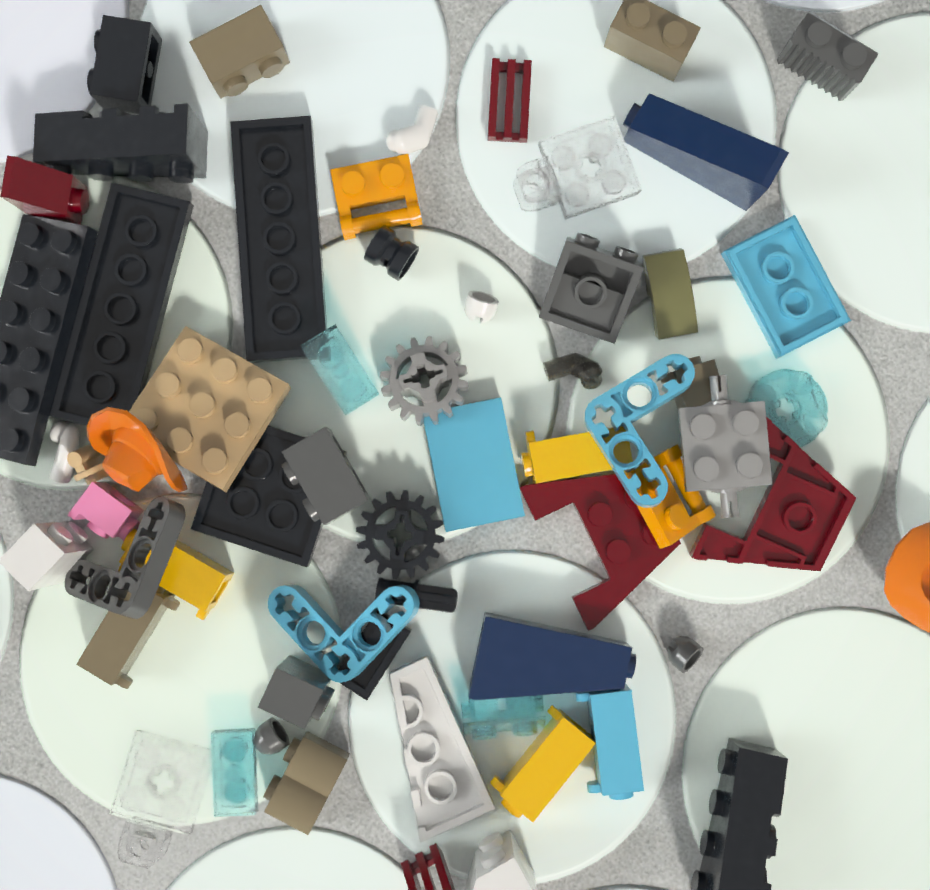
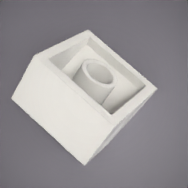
M511 830L502 835L500 832L493 833L479 843V848L474 852L464 890H537L535 874Z

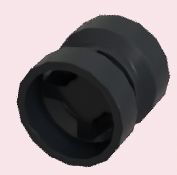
M384 225L371 240L365 252L364 260L373 266L381 265L386 267L387 274L400 281L413 264L419 252V246L409 240L401 242L397 238L396 232Z

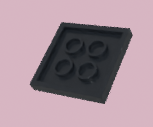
M268 426L227 492L206 482L191 530L306 568L309 567L323 524L320 519L315 522L311 519L302 502L303 499L307 498L300 483L294 486L290 482L281 465L286 462L282 451L305 439V437Z

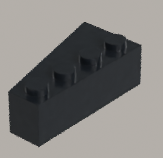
M188 103L174 104L173 113L159 112V108L153 105L140 106L139 115H131L118 108L102 109L99 117L96 118L82 110L35 114L34 163L71 175H88L89 178L98 181H112L113 176H128L129 179L137 182H152L154 177H169V180L173 182L192 183L194 178H206L208 131Z
M729 738L727 748H723L720 751L717 765L718 773L721 774L718 789H713L710 795L709 813L712 814L709 830L705 829L701 836L700 854L703 855L700 871H694L691 890H771L772 884L767 883V870L765 866L766 859L776 856L778 841L776 839V828L771 824L772 816L779 817L781 815L788 758L777 749Z

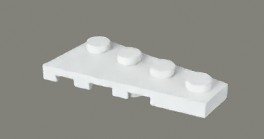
M428 655L390 672L420 843L495 809V803Z

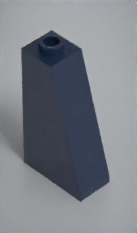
M650 93L642 106L637 103L633 104L622 124L628 127L623 142L745 211L769 189L789 152L780 147Z
M485 612L468 689V699L487 700L624 689L626 678L632 679L634 675L636 654H632L633 647L625 641Z

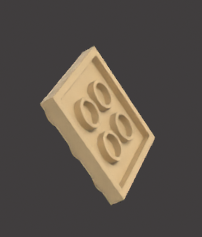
M185 326L129 412L153 432L176 464L227 492L292 388L283 380Z

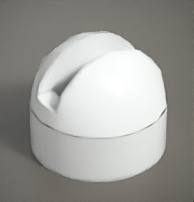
M469 291L465 301V314L470 321L473 322L475 316L480 317V324H485L496 313L499 300L493 295L482 291Z

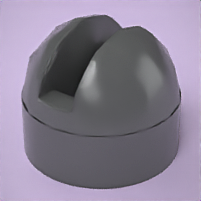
M679 636L673 639L678 645L677 648L674 649L668 646L667 654L672 665L682 673H685L698 661L702 655L703 647L687 636Z
M273 717L262 723L254 734L253 742L255 748L262 754L272 755L278 753L290 744L285 729Z

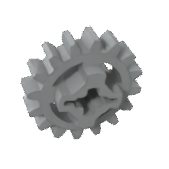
M427 336L425 345H419L416 338L413 337L410 340L411 348L406 350L398 344L396 349L399 356L396 359L390 356L385 358L386 364L391 370L380 372L381 379L389 383L381 388V392L384 397L394 396L388 402V406L391 411L402 408L400 412L401 420L406 421L412 414L415 415L418 426H422L425 417H430L433 424L436 425L439 422L438 414L443 412L449 418L453 416L452 403L460 406L463 405V397L458 394V391H467L469 385L467 381L459 378L468 374L466 365L456 366L461 356L458 351L447 354L448 342L443 341L437 348L434 347L432 336ZM426 357L436 358L443 362V364L435 365L426 360ZM412 361L406 374L400 375L403 367ZM427 374L430 386L427 388H422L419 383V376ZM451 383L446 396L438 402L437 397L442 388L449 387ZM403 396L406 398L413 396L422 401L424 406L414 405L405 400Z

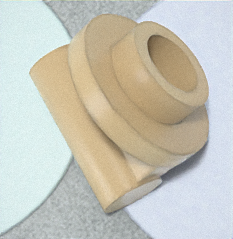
M91 444L74 450L67 455L68 464L74 467L77 475L73 476L76 482L84 478L87 485H90L92 481L96 482L109 476L102 466L105 456L95 451Z

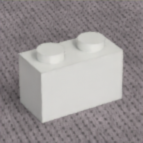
M73 522L34 523L0 558V564L25 589L32 591L61 584L72 566L79 559H85L94 548L86 541L88 538L86 532Z

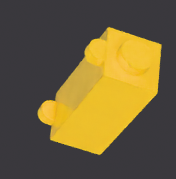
M623 426L618 431H615L613 427L607 428L610 433L603 440L605 443H608L616 434L626 432ZM533 430L525 432L527 452L521 453L524 475L525 477L532 476L533 484L613 470L589 432L541 441L535 440ZM628 441L619 442L613 449L615 458L621 463L628 464L633 462L630 443Z
M133 529L122 543L121 550L125 552L119 560L121 565L118 572H120L137 529ZM177 540L159 586L197 607L199 610L196 617L205 620L211 609L216 606L234 572ZM151 550L146 557L145 564L150 558Z
M551 705L547 710L552 719L502 780L495 775L490 781V784L500 792V796L503 798L501 804L519 819L524 815L531 822H534L596 744L592 735L554 705Z

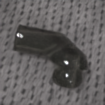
M570 353L542 363L548 381L572 375L581 379L583 387L589 390L598 388L603 381L601 376L603 371L599 363L579 353Z

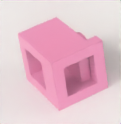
M92 481L68 513V516L73 520H89L87 527L105 539H108L110 536L112 538L119 537L124 541L133 529H138L140 521L137 519L144 510L107 482Z

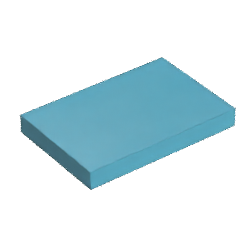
M795 215L721 253L776 359L851 321Z
M501 397L451 407L453 416L449 418L443 412L438 414L439 422L436 425L433 424L430 417H425L424 426L445 532L524 517L525 513Z

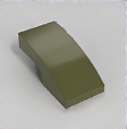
M679 248L642 255L647 295L651 297L655 336L660 340L698 333L695 302L684 249Z

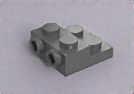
M578 232L575 239L567 236L539 318L615 344L644 270V265L642 262L636 261L639 254L627 248L616 246L614 252L599 248L600 240L590 235Z

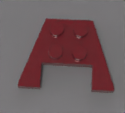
M766 416L770 458L778 461L779 464L772 477V485H768L744 537H739L705 522L689 554L691 558L707 561V559L722 560L735 564L754 563L764 564L768 567L821 572L856 497Z
M616 474L530 484L519 487L535 521L573 503L607 573L608 579L571 596L588 631L594 629L681 544L680 540L670 546L659 548L637 505L632 501Z

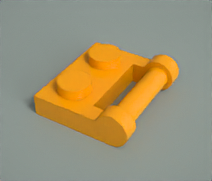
M408 154L330 169L344 240L354 239L356 234L379 230L384 225L387 227L408 223L411 224V227L423 225ZM406 200V208L356 218L352 217L351 210Z
M678 444L653 456L668 482V492L664 500L652 508H643L637 505L660 549L672 545L701 524L716 516L711 504L706 505L699 491L685 492L682 453ZM643 462L638 468L625 473L628 479H631L636 473L641 481V487L637 490L640 496L648 494L653 499L657 497L655 490L659 484L656 480L648 482L641 471L649 466L646 462ZM666 465L692 512L691 514H688L663 466Z

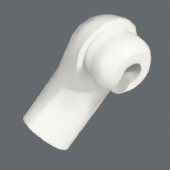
M421 105L414 125L389 132L386 143L390 151L404 155L424 149L429 144L438 111L430 106Z
M59 421L52 426L50 431L51 440L59 444L49 478L54 482L64 484L70 482L74 467H71L67 462V455L79 448L80 431L73 423L68 425L63 421Z

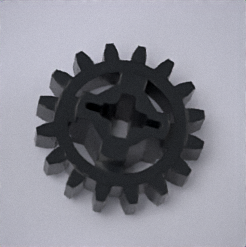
M403 490L401 499L396 500L392 491L386 492V503L383 504L376 498L371 501L375 508L373 513L362 511L361 516L368 522L366 526L356 527V532L365 534L366 540L357 544L358 549H369L370 554L367 555L364 561L366 564L374 560L378 561V574L384 572L388 567L392 569L393 579H397L401 570L406 569L408 576L413 578L415 577V566L419 565L425 571L430 568L426 560L428 555L434 558L440 556L439 551L433 546L434 543L445 541V537L436 534L435 530L444 525L443 520L433 521L431 515L437 509L435 505L427 509L422 507L424 496H418L413 502L410 501L409 491ZM396 507L394 519L387 524H376L379 517L385 511ZM411 509L422 516L428 530L419 529L411 520ZM403 514L405 531L412 532V538L406 539L403 542V545L400 547V553H398L397 538L390 536V531L398 528ZM374 539L384 541L390 549V559L379 551ZM414 544L426 545L420 555L412 560L405 561L407 550Z

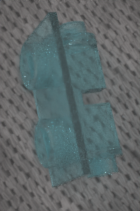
M542 695L506 698L507 710H499L498 699H469V701L461 702L462 719L471 718V722L462 723L464 735L472 734V739L474 740L493 739L497 737V732L513 731L514 736H530L537 734L538 728H545L546 715L537 716L536 713L544 711Z

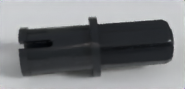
M382 577L378 579L375 599L389 587L406 585L417 593L420 602L419 609L446 613L455 612L458 600L456 589L421 584L419 579H416L414 583L389 580ZM392 596L395 602L394 605L403 606L406 601L405 596Z

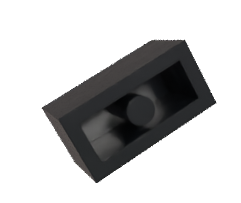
M103 15L101 29H97L94 36V49L96 52L94 68H91L87 75L89 94L103 109L118 108L123 112L139 114L140 106H151L162 45V38L151 22Z

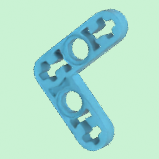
M681 354L665 356L593 399L585 410V425L632 501L643 508L655 507L664 500L668 492V482L632 423L684 393L690 387L695 377V368L693 363ZM668 366H672L675 370L682 368L685 371L681 378L682 383L678 384L675 379L666 382L661 388L666 394L660 396L656 383L666 377ZM654 375L656 383L649 376ZM636 385L646 387L651 394L650 402L642 407L632 405L627 398V392L631 387ZM601 408L604 412L611 410L614 414L611 416L610 422L614 430L618 431L623 426L626 432L616 434L608 443H605L603 438L608 437L610 432L604 423L595 424L593 422L596 418V409ZM628 441L636 446L638 456L633 462L628 464L621 463L615 458L613 449L619 442ZM643 461L649 466L641 471L648 482L656 480L659 484L655 490L657 497L653 499L648 494L642 496L638 494L637 490L641 487V481L636 473L631 479H628L625 473L638 468Z
M299 585L279 586L271 592L268 598V609L272 617L329 679L338 683L347 682L358 676L415 617L420 605L419 597L411 587L406 585L389 587L344 632L307 591ZM293 595L295 599L292 602V606L296 611H284L283 606L286 601L283 596ZM392 596H405L406 601L403 606L407 610L406 612H396L388 620L381 616L388 613L394 606L395 602ZM309 611V615L299 620L301 618L299 616L300 613ZM312 621H317L324 627L325 637L320 644L311 642L307 637V627ZM366 622H373L380 629L381 637L376 645H369L362 638L361 631ZM334 640H336L337 645L331 647V649L338 656L347 654L350 657V660L347 662L349 669L338 670L339 658L333 651L323 654L322 650L331 646Z

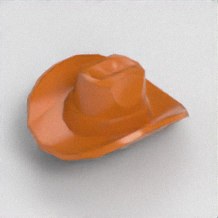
M112 407L104 408L91 415L87 424L88 440L95 451L105 456L102 466L115 482L139 492L157 475L163 474L172 489L178 492L188 489L181 471L153 432L127 410Z
M930 522L910 529L895 546L885 567L884 592L890 605L903 618L929 633Z

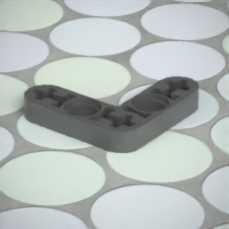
M158 496L153 499L144 512L120 572L84 559H79L66 574L64 584L66 592L69 595L132 619L142 617L152 604L186 517L184 506L164 496ZM151 550L150 558L145 564L146 557ZM88 577H90L91 579L87 585L86 580ZM109 583H110L109 589H108V591H107V593H106V595H105L107 586H108ZM127 592L132 593L129 601L125 600Z

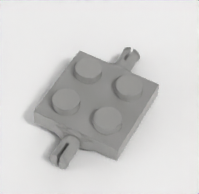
M718 375L710 376L711 401L702 406L678 409L685 492L708 490L720 493L721 518H730V514L732 518L740 517L737 492L753 486L772 485L765 401L741 403L735 400H728L727 375H720L719 377Z

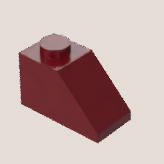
M7 155L1 198L28 215L81 225L82 216L87 213L90 202L86 185L71 174L16 156Z

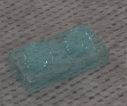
M336 324L301 345L303 352L345 415L379 395L375 385Z
M255 728L214 730L211 733L214 817L256 815L258 812L256 748L253 742Z

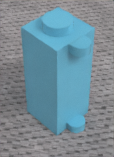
M625 683L624 689L576 692L577 702L587 701L591 735L596 742L593 747L597 780L587 782L588 793H601L602 796L609 795V798L613 800H624L633 797V792L644 791L632 690Z

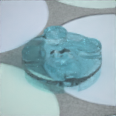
M781 369L770 372L755 381L752 385L753 388L748 394V398L745 400V402L765 401L766 416L782 432L797 443L799 447H803L815 440L828 424V404L824 391L813 379L812 375L805 371ZM780 399H786L787 403L794 405L795 411L792 412V419L789 421L785 416H778L776 414V409L781 407Z

